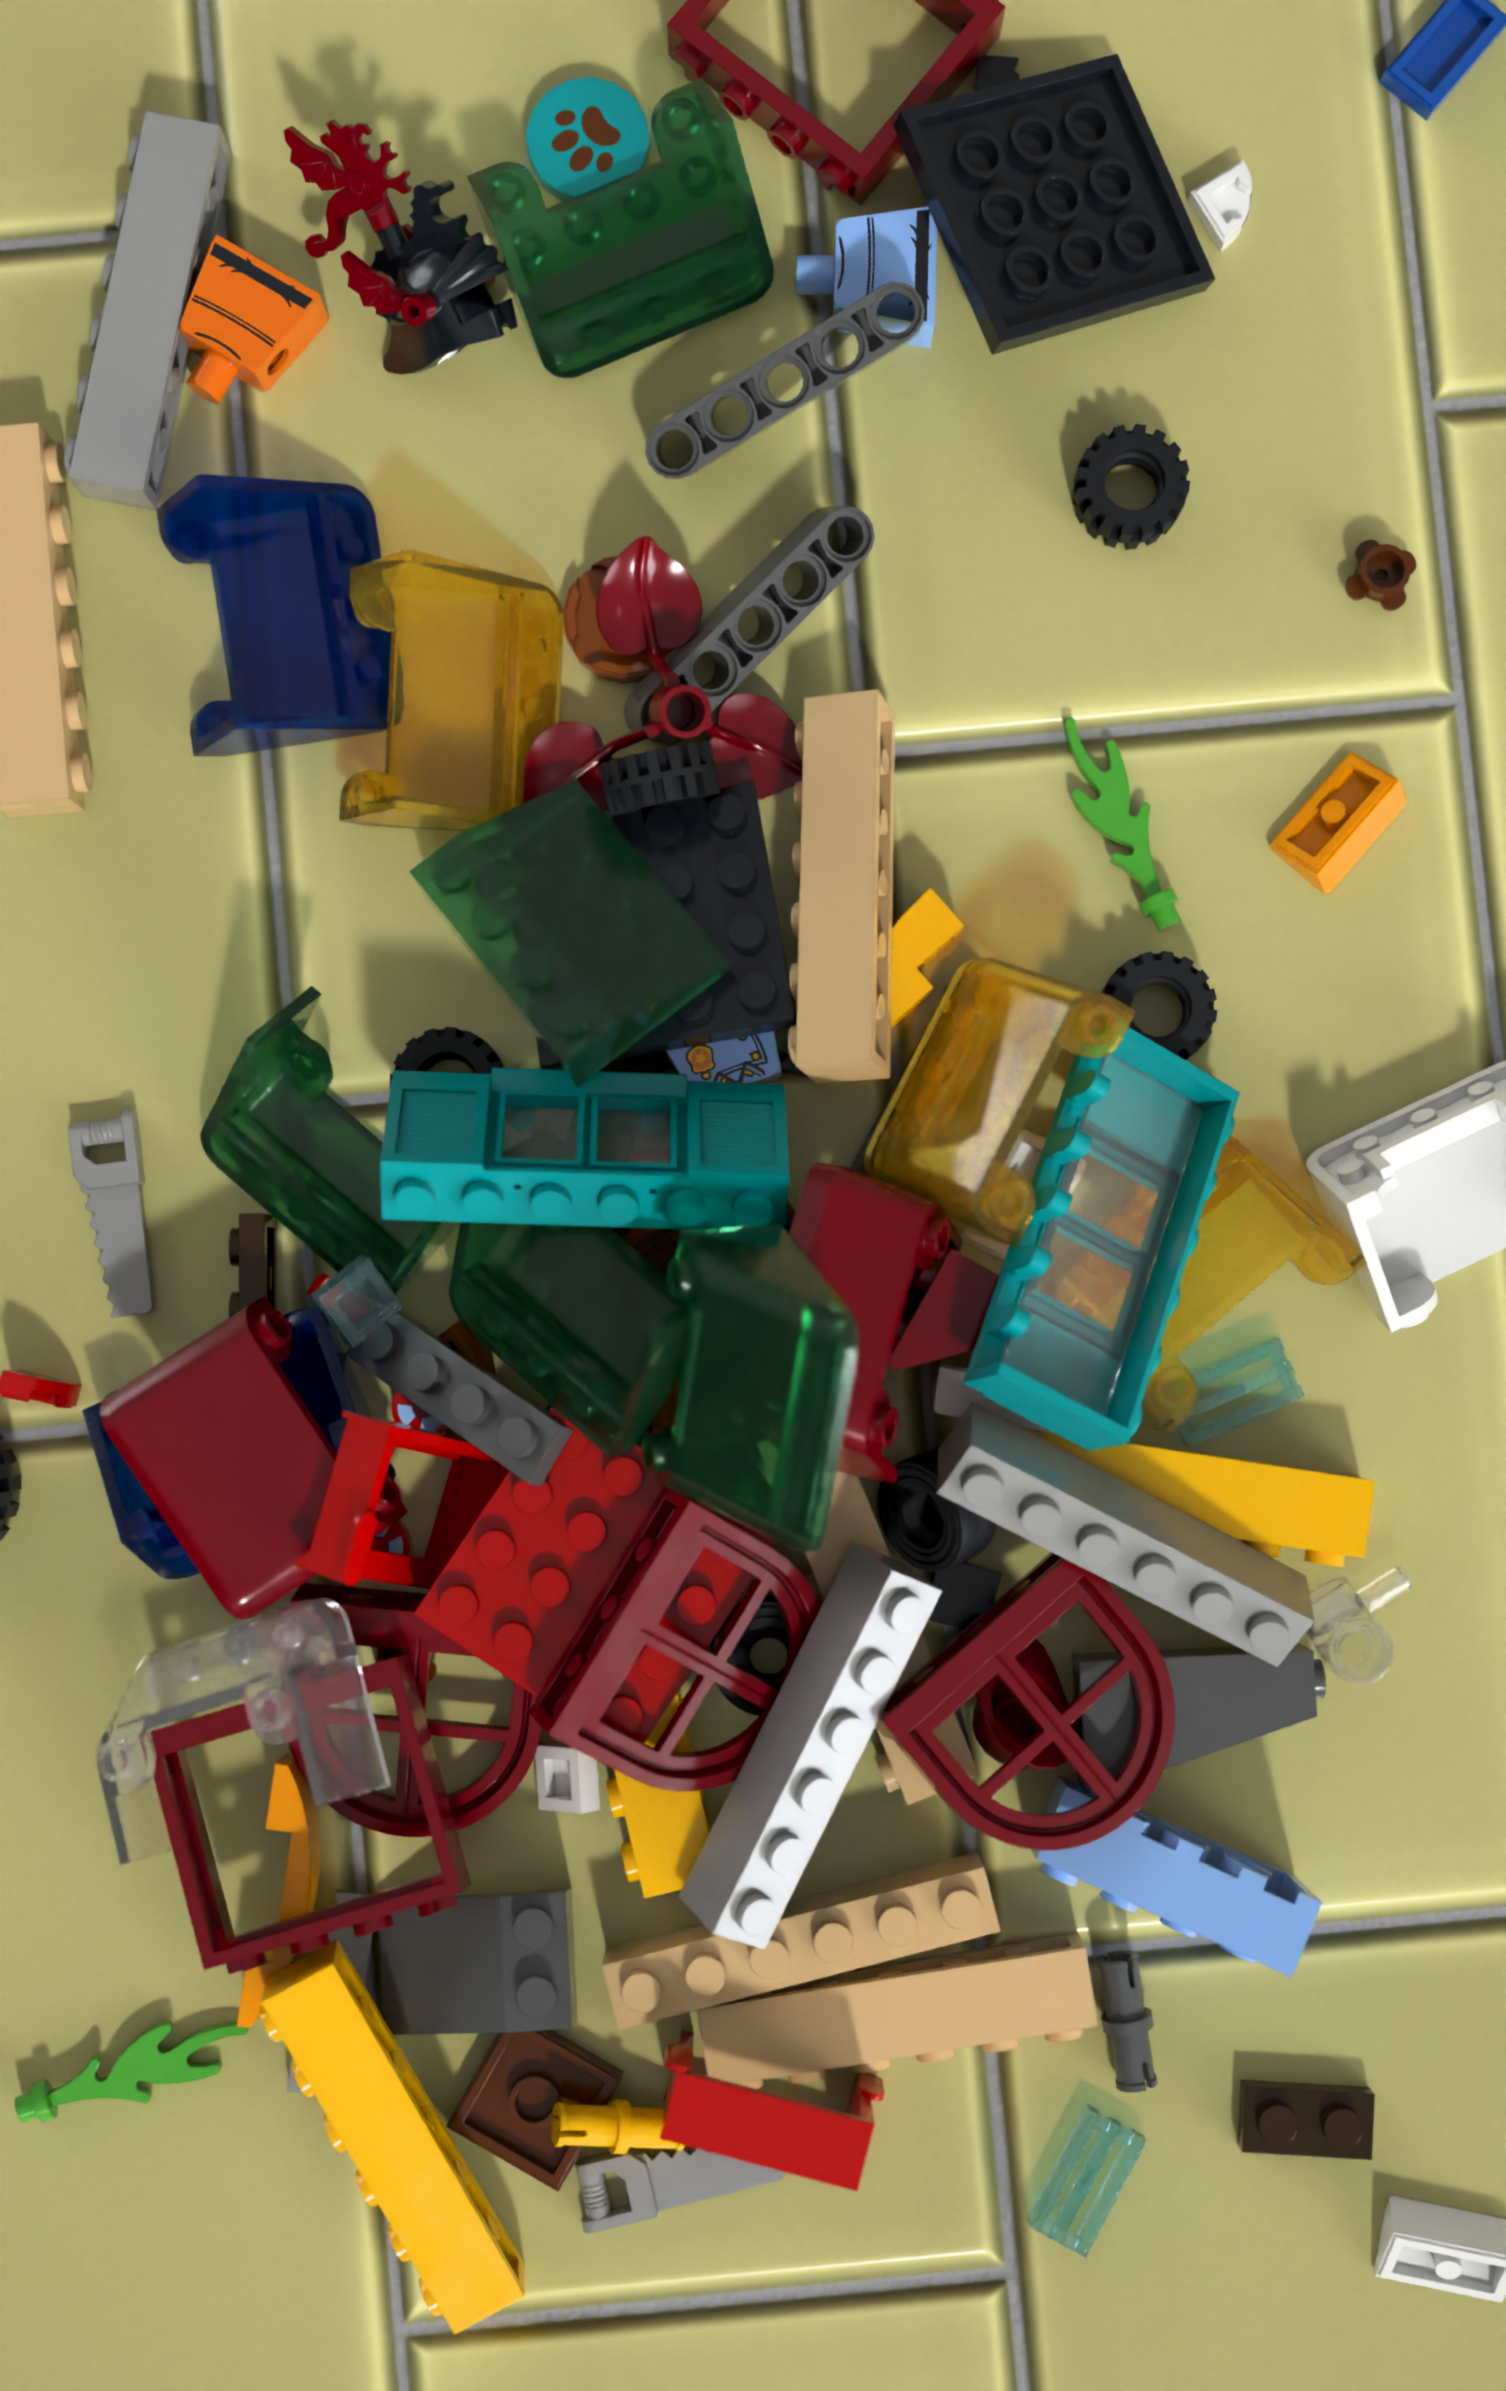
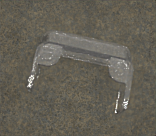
M329 1598L299 1601L151 1652L140 1660L98 1742L96 1750L97 1769L120 1865L173 1851L153 1777L156 1768V1751L151 1731L170 1726L172 1721L242 1698L250 1726L261 1740L276 1745L299 1739L315 1807L391 1786L350 1622L344 1609L337 1602Z

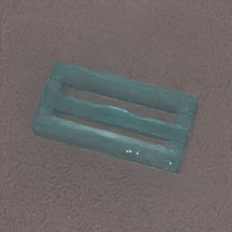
M1280 1338L1268 1340L1159 1388L1185 1447L1189 1448L1305 1397L1301 1385L1297 1384L1293 1367L1283 1353L1284 1347ZM1269 1356L1273 1365L1272 1368L1184 1407L1182 1406L1179 1395ZM1280 1380L1283 1390L1192 1429L1189 1419Z
M1087 2104L1027 2217L1028 2226L1086 2258L1147 2143L1144 2135L1134 2129L1130 2131L1123 2127L1121 2122L1112 2117L1107 2118L1101 2115L1097 2109ZM1096 2129L1101 2134L1057 2218L1052 2222L1048 2219ZM1116 2140L1124 2146L1077 2235L1068 2230Z

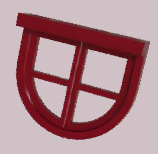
M666 1483L528 1713L551 1737L648 1786L672 1791H698L731 1783L736 1780L816 1619L820 1606L805 1577L785 1556L762 1540L701 1506L685 1493ZM704 1547L756 1577L712 1652L659 1623ZM769 1590L774 1595L784 1615L788 1636L786 1666L778 1689L727 1661ZM645 1644L699 1673L655 1747L644 1744L600 1720ZM714 1682L765 1709L746 1730L723 1744L702 1751L672 1752Z
M1050 1552L891 1694L875 1727L884 1737L892 1739L946 1805L968 1825L985 1835L1020 1848L1061 1850L1088 1844L1106 1836L1130 1819L1146 1802L1160 1780L1169 1758L1175 1727V1704L1169 1673L1159 1649L1143 1625L1105 1579ZM1077 1602L1112 1644L1120 1658L1066 1708L1059 1712L1015 1657ZM1129 1672L1137 1703L1136 1732L1128 1758L1114 1779L1070 1725ZM997 1675L1041 1730L978 1787L935 1736L933 1731L990 1679ZM1051 1742L1096 1796L1076 1808L1052 1814L1020 1812L1008 1808L991 1798Z
M305 1583L298 1588L290 1600L284 1691L320 1680L323 1642L407 1650L406 1655L408 1654L426 1717L431 1652L465 1656L475 1655L414 1615L426 1594ZM513 1682L509 1726L426 1719L431 1736L505 1742L495 1761L478 1779L468 1786L447 1795L457 1830L478 1822L501 1806L520 1785L535 1757L542 1727L528 1711L537 1697ZM316 1709L284 1719L285 1733L295 1763L307 1783L327 1805L352 1822L370 1830L401 1837L431 1836L422 1800L419 1799L420 1793L399 1716ZM322 1725L399 1732L400 1744L396 1796L376 1791L351 1775L333 1754L325 1738Z

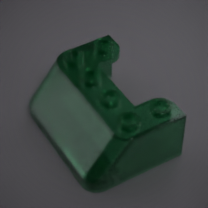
M703 78L668 92L656 104L651 117V129L661 161L546 209L539 186L532 173L526 167L516 162H500L466 176L490 243L498 250L497 259L506 265L507 271L503 272V276L541 362L551 374L560 378L578 377L750 305L762 298L770 288L774 277V266L734 122Z

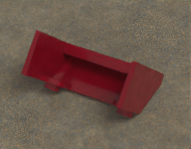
M817 1162L808 1172L744 1389V1406L747 1415L798 1463L896 1483L899 1471L882 1454L883 1447H889L893 1442L898 1425V1411L895 1407L890 1406L889 1395L882 1388L887 1365L915 1267L928 1269L933 1264L935 1258H942L947 1250L953 1249L960 1252L963 1239L939 1204L845 1166Z

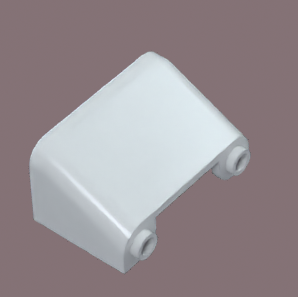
M1506 1060L1340 1137L1315 1150L1307 1159L1306 1167L1314 1189L1378 1320L1391 1333L1400 1328L1418 1325L1427 1319L1429 1313L1437 1306L1438 1295L1433 1282L1506 1248Z

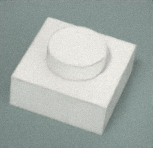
M561 1741L538 1744L535 1753L539 1810L584 1814L600 1810L597 1760Z

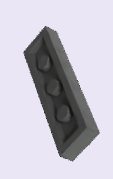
M376 1300L345 1353L346 1356L528 1484L541 1487L574 1429L389 1303Z

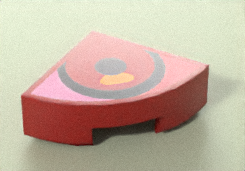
M3 1370L0 1380V1393L2 1397L24 1402L35 1400L54 1405L58 1408L71 1409L72 1406L77 1405L82 1385L24 1370Z

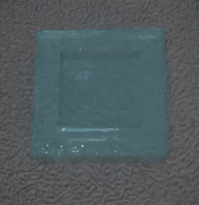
M363 1255L357 1257L311 1294L343 1342L352 1348H355L403 1309L371 1259Z

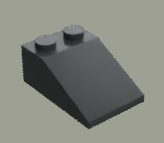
M572 1888L455 1896L457 1906L440 1910L429 1916L419 1917L416 1906L392 1913L394 1925L379 1930L382 2017L393 2035L510 2033L572 2029L578 2022Z

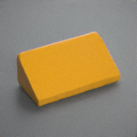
M1350 751L1269 844L1271 850L1315 888L1325 894L1330 893L1406 805V797L1400 780Z

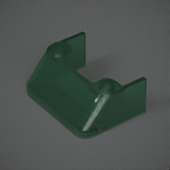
M311 986L246 1038L201 1130V1144L206 1155L217 1168L271 1215H274L279 1222L356 1289L372 1300L387 1302L393 1299L412 1280L461 1222L382 1220L380 1158L383 1142L326 1094L333 1079V1069L329 1054L320 1043L312 1040L303 1032L321 996V993ZM503 1152L502 1158H507L508 1155Z

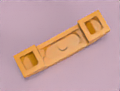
M285 1754L275 1763L266 1829L291 1833L279 1921L314 1911L321 1866L320 1828L314 1794L311 1786L297 1767L292 1754ZM289 1945L266 1951V1964L245 1971L237 2027L250 2028L260 2017L259 2006L262 2005L261 2002L268 1976L296 1962L299 1955L292 1956Z

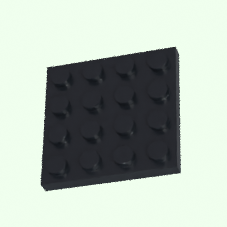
M1118 54L902 110L893 123L992 355L1204 292L1216 279Z
M754 782L720 788L721 793L693 800L689 798L641 808L640 811L611 816L608 810L546 821L543 824L536 823L506 829L539 1062L542 1069L568 1070L787 1029L791 1025L797 1024Z

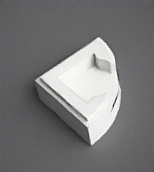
M1244 160L1192 190L1187 200L1220 252L1237 238L1249 214L1252 179Z

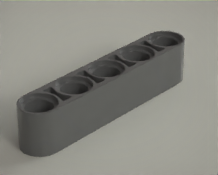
M890 282L882 285L667 418L650 432L646 441L645 454L649 465L657 474L665 478L681 479L691 476L899 349L916 337L924 324L925 308L921 296L913 287L902 282ZM893 295H900L909 299L915 310L912 324L905 331L899 333H890L884 330L877 318L881 303ZM838 329L852 332L859 344L855 360L845 367L829 365L822 352L826 337ZM783 363L795 365L801 371L803 377V387L799 395L787 402L775 399L768 387V378L771 371ZM728 397L740 399L748 412L745 427L734 435H727L721 432L714 420V411L717 404ZM675 430L685 433L691 439L693 445V455L690 461L681 468L669 466L661 455V443L664 437L669 432Z
M827 506L817 508L811 512L699 624L692 638L681 647L675 648L664 659L672 672L678 674L680 685H691L704 692L710 702L712 712L867 557L872 549L875 538L874 528L869 517L860 509L850 506ZM839 519L846 528L847 538L843 548L836 553L829 545L827 535L833 521ZM795 563L802 571L803 583L799 592L790 597L783 587V576L788 566ZM751 607L758 615L759 627L755 636L749 641H745L739 634L738 621L743 611ZM708 652L714 660L715 671L711 680L705 685L700 686L694 679L693 666L698 656ZM656 669L626 699L624 708L625 721L632 732L649 724L648 710L653 695L664 687V680ZM660 733L658 736L650 737L646 740L670 745L678 743L684 738L670 737Z

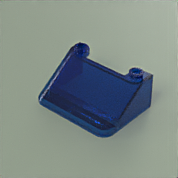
M200 474L191 479L156 509L160 536L171 555L183 564H211L231 701L210 702L194 714L190 724L193 756H231L379 733L394 726L400 720L404 711V697L376 518L370 501L360 490L351 485Z

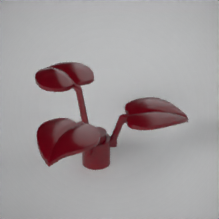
M642 536L634 540L622 550L610 565L598 592L596 618L603 639L613 651L623 655H630L647 649L650 662L664 680V687L659 689L650 701L649 716L651 722L647 726L610 741L604 747L598 732L586 723L561 721L542 730L531 743L524 761L521 812L528 820L543 824L546 821L608 810L599 765L613 760L614 758L611 756L617 751L650 737L654 738L660 733L677 738H692L702 732L711 735L712 737L707 742H711L720 788L754 782L759 800L795 786L797 781H802V760L798 755L795 742L796 726L777 704L758 694H733L725 698L717 712L716 724H713L711 705L704 692L691 685H680L678 674L672 672L661 657L658 647L675 649L681 647L692 638L701 622L702 599L699 589L688 571L669 556L649 536Z

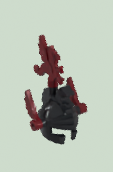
M334 119L327 122L326 125L330 133L322 134L320 139L321 143L331 151L314 144L293 126L283 130L285 142L291 148L290 162L301 169L305 182L316 183L321 191L343 188L328 200L326 210L327 239L322 234H312L305 240V248L309 255L321 258L326 256L328 251L337 250L345 242L349 215L361 209L365 212L374 233H376L383 247L375 251V260L371 266L350 250L344 252L340 257L343 268L349 274L347 286L359 294L363 307H374L376 314L384 317L390 323L391 339L388 351L383 358V367L387 372L394 374L423 372L437 366L439 362L458 354L469 344L503 336L502 327H509L510 330L518 327L512 298L495 305L488 291V288L494 284L495 276L508 270L505 263L498 261V250L494 245H486L483 234L480 232L474 235L467 233L465 229L468 217L465 214L450 218L444 215L440 209L441 196L454 189V183L451 180H446L439 184L427 180L414 187V198L410 202L413 212L409 215L413 220V226H410L408 223L401 226L400 220L387 196L388 189L392 188L401 194L411 192L412 186L408 185L406 181L410 176L409 170H405L397 177L392 178L386 174L389 162L398 157L396 152H391L390 150L391 142L386 141L380 144V158L375 160L368 153L370 144L363 143L361 140L362 133L371 135L373 132L368 124L357 123L355 126L353 124L341 126ZM334 153L339 157L342 165L338 163Z

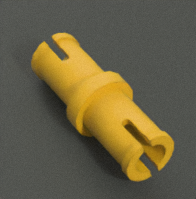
M614 2099L610 2106L556 2102L553 2108V2114L559 2116V2119L552 2118L551 2139L554 2147H562L563 2145L608 2147L611 2154H626L629 2148L682 2151L685 2145L660 2139L665 2108L633 2107L627 2099Z

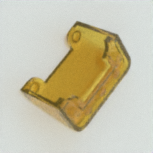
M975 958L965 962L953 975L867 1145L864 1162L868 1176L939 1204L952 1225L958 1230L1017 1248L1033 1217L1036 1202L1035 1192L1030 1182L1020 1173L1004 1165L1062 1048L1085 1058L1104 1057L1113 1052L1122 1041L1136 1011L1109 995L994 958Z

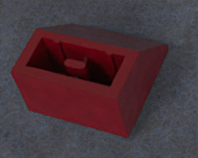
M953 1249L947 1250L942 1258H935L933 1264L928 1269L919 1268L909 1288V1291L918 1296L907 1316L902 1313L887 1367L901 1370L974 1350L999 1275Z

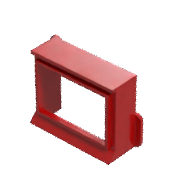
M343 1410L341 1417L348 1418L344 1428L310 1550L291 1565L348 1586L357 1584L360 1579H367L430 1590L509 1470L464 1438ZM394 1447L453 1459L425 1558L370 1548L377 1526L375 1511Z
M681 2030L678 2045L669 2044L667 2046L665 2066L671 2069L663 2099L666 2102L660 2139L858 2192L875 2125L871 2100L882 2101L885 2093L883 2081L880 2077L871 2073H857L847 2110L844 2113L691 2072L694 2033Z

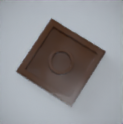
M553 2030L497 2033L448 2120L446 2127L559 2192L584 2146L563 2145L562 2147H554L551 2139L552 2118L559 2119V2116L553 2114L555 2103L607 2105L623 2078L624 2071Z

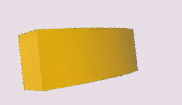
M931 888L901 916L892 928L891 1029L930 995L934 987L920 970L955 940L965 926Z

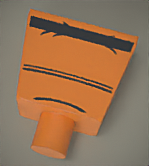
M216 234L211 242L180 321L179 331L188 347L201 357L186 384L195 393L217 405L223 399L235 377L261 392L270 390L330 319L320 294Z

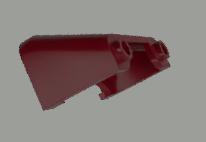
M265 1295L105 1398L100 1406L101 1422L108 1437L220 1604L231 1615L243 1620L252 1618L318 1575L291 1564L310 1550L311 1541L337 1456V1451L279 1365L291 1354L292 1329L285 1316L271 1306ZM387 1474L375 1511L377 1526L374 1537L395 1524L408 1512L401 1501L400 1491L396 1483Z

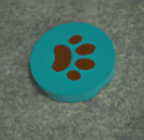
M594 77L571 79L547 91L534 107L526 130L530 167L541 186L561 202L576 206V202L583 204L592 203L593 207L609 205L630 193L645 174L650 150L647 118L635 97L616 83Z

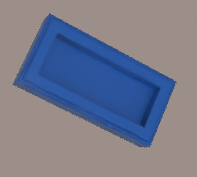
M1445 0L1385 70L1379 83L1427 121L1506 28V14L1489 0Z

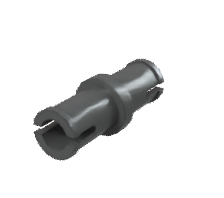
M1128 1950L1108 1952V1956L1100 1955L1097 1958V1963L1101 1972L1106 2012L1101 2015L1103 2032L1110 2035L1116 2072V2089L1133 2093L1146 2091V2084L1147 2087L1153 2088L1158 2082L1157 2076L1154 2073L1148 2031L1154 2026L1151 2009L1144 2007L1138 1967L1139 1956L1138 1953Z

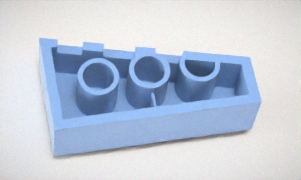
M1059 1776L1043 1814L1059 1813L1076 1808L1096 1796L1093 1793H1086L1080 1784ZM1138 1810L1119 1828L1088 1844L1061 1850L1031 1849L1036 1860L1043 1862L1040 1871L1059 1882L1076 1886L1080 1879L1101 1889L1100 1896L1118 1907L1132 1912H1136L1137 1908L1140 1907L1160 1916L1159 1921L1177 1932L1190 1937H1196L1197 1934L1220 1944L1219 1946L1234 1956L1252 1963L1257 1961L1291 1978L1322 1905V1902L1295 1875L1141 1810Z

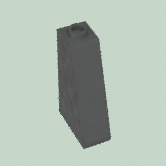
M1297 1643L1278 1667L1236 1646L1159 1650L1169 1673L1175 1704L1173 1742L1165 1769L1317 1717L1316 1699L1324 1698L1326 1692L1325 1671L1321 1659H1314V1651L1301 1643ZM1118 1652L1072 1654L1074 1699L1120 1658ZM1129 1672L1076 1719L1079 1737L1114 1779L1128 1758L1136 1732L1137 1703ZM1078 1775V1783L1086 1793H1093Z

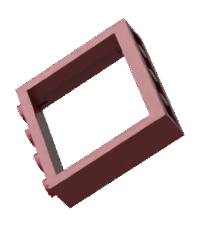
M687 0L667 24L668 50L670 58L684 68L685 78L694 83L699 82V80L703 81L718 93L721 103L733 116L742 121L750 118L767 132L768 139L780 153L790 159H795L798 156L816 170V176L825 188L830 191L833 187H836L844 195H848L862 206L905 153L893 126L900 111L950 98L977 66L978 59L986 55L1000 38L1006 6L998 0H914L958 36L861 153L705 31L729 0Z
M408 1654L142 1734L204 1970L226 1964L228 1974L242 1970L244 1972L266 1964V1951L289 1945L292 1956L307 1953L331 1944L329 1932L353 1926L355 1937L370 1934L394 1925L392 1913L415 1906L417 1907L419 1917L429 1916L440 1910L457 1906L455 1894L463 1892L472 1885ZM391 1687L441 1873L234 1935L186 1749Z

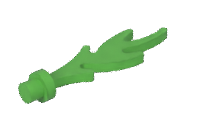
M1072 717L1067 718L1064 723V730L1071 755L1082 776L1098 795L1097 800H1092L1081 790L1074 789L1070 798L1078 812L1097 832L1131 850V855L1129 856L1118 852L1114 853L1110 862L1129 874L1145 893L1147 899L1139 904L1143 916H1151L1158 931L1167 929L1178 923L1181 918L1174 906L1178 898L1173 888L1161 890L1153 866L1148 836L1150 805L1144 802L1139 807L1136 816L1133 817L1129 814L1130 789L1128 777L1115 741L1108 740L1104 746L1108 760V771L1103 772L1093 763L1082 746L1077 733L1075 719Z
M165 2021L150 2028L133 2040L116 2060L107 2077L103 2078L97 2074L101 2057L94 2055L89 2064L78 2075L57 2088L53 2089L50 2082L46 2079L32 2084L31 2092L15 2097L17 2116L22 2123L35 2118H39L41 2122H46L57 2118V2105L99 2098H116L148 2103L152 2092L138 2084L139 2081L154 2084H172L195 2081L218 2074L222 2067L220 2061L193 2063L189 2060L188 2056L202 2046L218 2039L246 2035L249 2028L237 2027V2022L224 2023L198 2031L169 2049H162L159 2043L173 2028L171 2021Z

